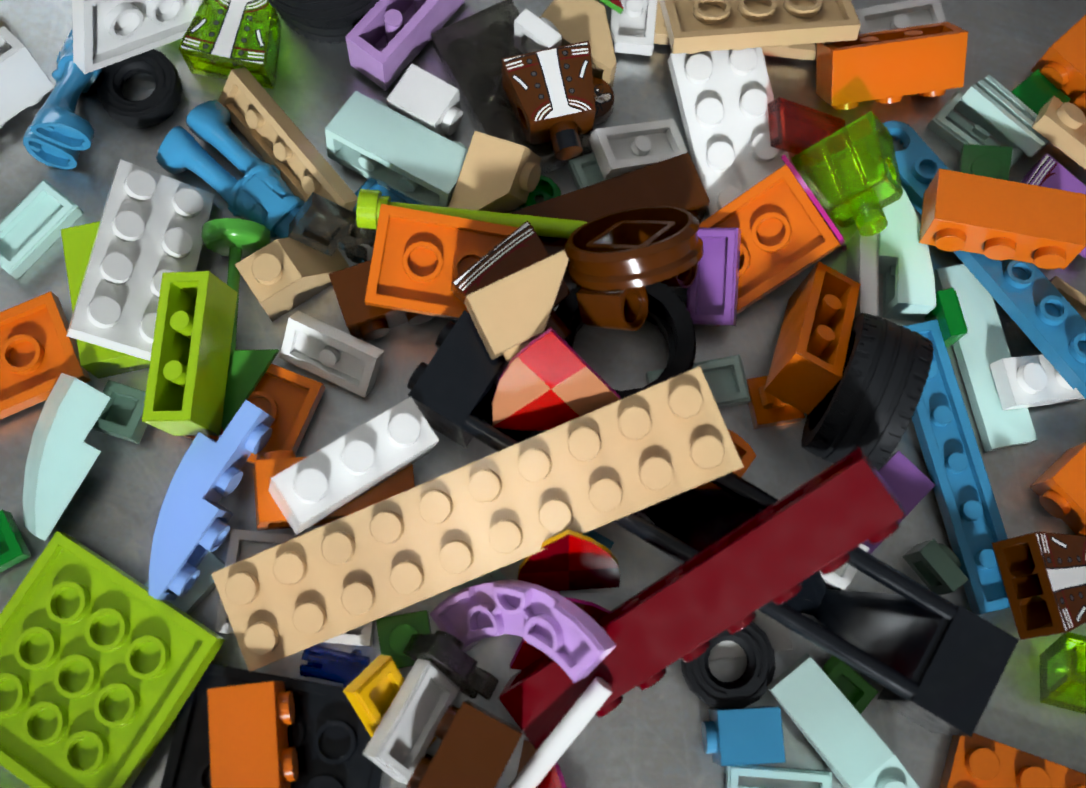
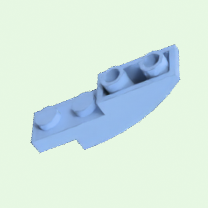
M248 400L244 401L217 441L198 432L170 482L159 512L149 563V595L157 600H175L177 596L182 597L187 594L200 575V570L197 567L207 552L217 550L230 531V526L227 523L234 513L218 504V501L222 496L228 497L239 485L243 477V471L240 469L252 453L257 454L265 447L272 435V428L270 426L275 418Z

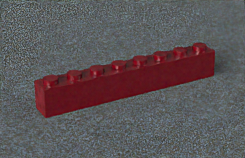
M859 447L595 621L617 646L585 678L574 683L567 673L552 658L545 654L513 675L498 699L537 750L596 677L606 681L613 689V693L596 712L597 717L600 718L613 711L622 702V695L638 686L640 690H646L656 684L666 674L665 668L680 658L687 663L699 657L711 645L709 640L721 632L727 630L729 634H734L745 628L756 617L755 611L770 601H773L775 605H779L791 599L802 589L803 585L801 582L818 571L822 575H826L840 568L851 557L849 551L868 540L871 544H875L892 535L900 526L898 520L906 516L901 502Z

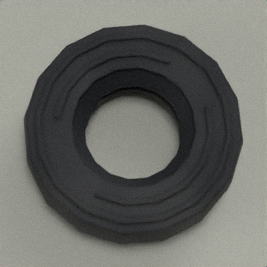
M155 49L103 67L95 81L100 104L115 121L127 127L147 128L158 125L174 113L181 100L182 84L177 69L163 53ZM139 73L153 76L156 86L148 98L140 101H131L123 96V85L128 78Z
M753 621L734 634H729L725 630L710 639L711 645L696 659L685 663L681 658L682 674L689 689L704 703L722 710L742 709L757 702L768 690L767 686L772 683L776 670L774 649L766 633ZM722 641L737 643L743 648L747 656L745 672L739 679L733 682L718 680L712 675L709 668L708 658L710 651L716 644Z

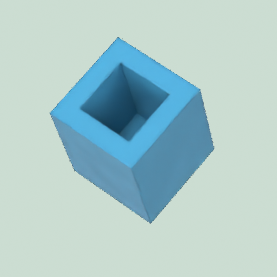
M758 706L742 709H708L709 721H702V743L705 754L712 753L713 763L720 766L786 763L780 707Z

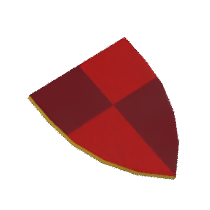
M569 529L544 541L541 549L545 550L526 557L519 565L517 580L537 584L552 591L615 588L620 585L618 560L612 552L593 538Z

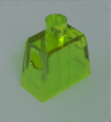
M872 111L791 158L797 171L825 212L841 228L849 227L856 223L860 235L872 236L880 233L887 227L888 221L882 208L899 200L903 194L892 136L890 131Z

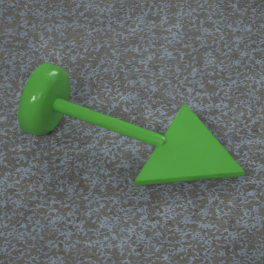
M220 218L205 222L202 226L201 234L206 248L214 253L229 257L227 285L238 292L221 425L223 431L244 401L254 391L279 352L278 349L236 350L240 272L234 264L241 261V258H246L268 245L271 241L270 230L264 225L240 218Z

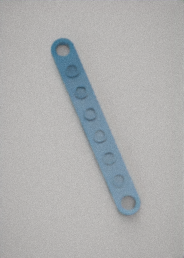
M899 121L884 122L876 128L868 146L870 149L869 154L874 156L873 160L876 163L879 162L880 166L892 170L907 193L911 204L922 215L923 196L939 168L950 169L909 125ZM889 137L892 140L895 137V141L899 139V143L903 144L902 147L905 150H891L884 144L883 138L886 140ZM960 250L954 251L956 256L1073 389L1076 388L1086 399V321L1034 264L1010 259L992 260L982 254Z

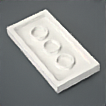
M761 47L746 48L744 50L704 51L696 54L671 53L668 58V65L691 159L710 200L705 213L706 219L784 166L785 163L781 156L785 154L790 161Z
M120 159L114 173L66 336L150 361L162 274L168 272H196L203 244L201 237L202 226L209 220L215 194Z

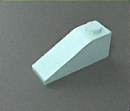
M806 653L767 686L844 788H920L895 754L810 655Z

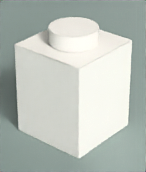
M412 63L387 98L390 109L411 120L422 123L428 129L443 137L446 134L452 135L457 130L463 117L459 89Z

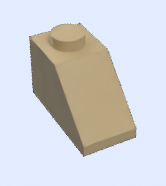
M553 0L539 18H546L556 26L559 34L562 35L561 46L589 41L593 77L604 80L612 88L617 62L605 6L598 0Z
M475 131L448 207L508 213L526 203L529 193L538 185L541 175L539 164L542 158L526 146Z
M327 233L276 239L234 264L272 322L331 286L330 273L350 267Z
M565 250L466 296L464 304L491 360L504 354L507 363H509L516 354L544 332L569 261Z

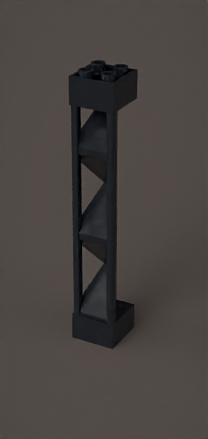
M465 310L456 323L449 321L443 327L435 343V347L439 348L429 364L425 362L419 364L408 382L407 388L411 390L408 396L412 397L430 427L464 448L468 446L474 437L498 452L548 431H519L491 426L493 397L499 378L509 363H507L504 354L491 360L470 314ZM731 472L710 481L723 490L690 489L637 511L646 514L652 522L635 512L613 522L683 564L777 502L778 499ZM859 547L849 551L851 557L846 563L898 594L827 589L818 571L801 582L803 585L802 589L788 601L779 605H775L773 601H770L758 609L884 686L877 700L931 733L972 737L1019 639L965 607L953 604ZM804 614L814 616L822 625L818 624L817 622L805 616Z

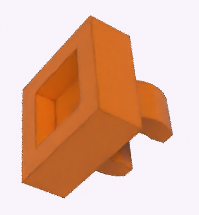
M768 376L746 380L751 399L748 406L754 429L801 422L805 418L804 412L764 391Z

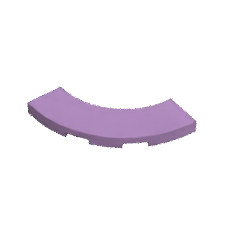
M492 580L467 587L450 595L430 613V616L457 655L469 651L484 638L498 637L503 634L523 637L524 641L528 644L535 646L552 658L574 683L585 678L617 646L603 628L573 602L552 590L525 581Z

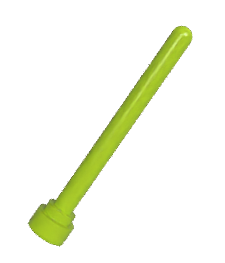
M360 189L356 208L357 227L377 230L381 204L518 228L528 220L538 236L569 239L576 229L588 223L581 220L391 202L390 196H382L380 190Z

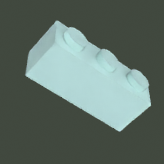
M358 91L352 94L325 127L328 158L366 178L372 177L382 187L390 190L387 187L389 186L422 205L449 206L468 152V148L458 141H451L428 129L422 123L411 120L390 109L384 102L378 99H371Z

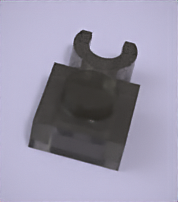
M313 192L290 222L288 237L329 256H332L337 248L342 249L349 260L360 264L367 261V248L360 246V244H367L374 248L376 230L358 228L355 226L356 213Z
M438 630L435 634H412L403 651L405 655L415 662L417 658L431 661L460 688L462 693L472 699H475L477 694H479L486 700H490L499 682L492 674L476 667L478 662L462 651L464 644L455 636Z

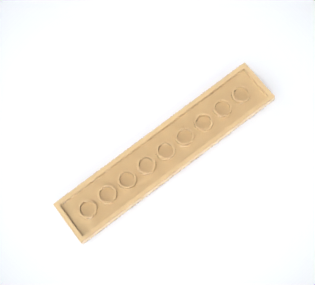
M698 366L215 571L211 575L247 668L251 672L543 551L545 549H541L544 541L568 529L584 534L744 466L703 371Z

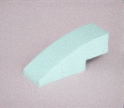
M881 168L867 187L866 226H877V230H879V274H883L882 318L920 321L936 307L935 276L929 247L927 244L919 243L921 223L904 188L891 169Z
M64 373L60 374L44 404L33 432L25 466L23 487L24 527L44 541L50 535L101 453L100 450L85 443L84 440L111 399V397L76 377Z

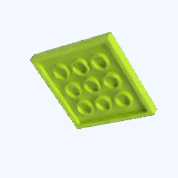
M56 531L0 614V765L31 788H131L223 645L225 639L169 601L157 600L149 595L148 587L69 534Z

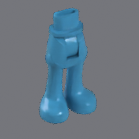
M73 28L68 34L61 51H59L57 68L52 72V77L56 80L55 87L44 105L35 115L23 138V145L36 160L50 167L63 170L77 167L80 150L91 148L94 129L90 122L75 114V108L80 94L87 93L102 72L101 68L84 74L73 62Z
M211 100L198 105L189 112L186 117V123L192 133L202 141L210 143L244 174L243 178L239 180L234 178L182 126L177 125L172 128L161 143L156 156L157 163L171 174L179 175L188 169L194 172L228 203V210L235 217H243L246 220L264 225L270 230L271 238L277 236L279 238L303 236L315 225L316 220L304 210V201L293 194L281 178L280 170L274 165L263 162L234 135L229 128L231 125V114L219 101Z

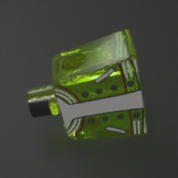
M203 0L178 49L191 73L227 80L231 69L246 67L262 87L274 90L281 22L277 11L267 0Z

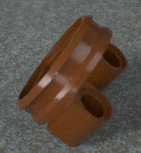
M649 206L608 214L576 229L570 235L564 250L570 258L568 266L570 279L576 285L581 286V290L576 293L580 315L585 325L594 328L637 331L643 326L648 313L646 285L661 282L672 288H689L695 281L698 262L704 254L702 239L697 234L700 226L698 219L682 208Z

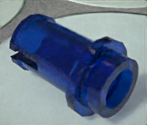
M314 645L304 649L301 660H307L308 662L307 665L300 664V676H309L341 683L343 688H346L370 664V658L362 656L361 650L358 649L347 653Z

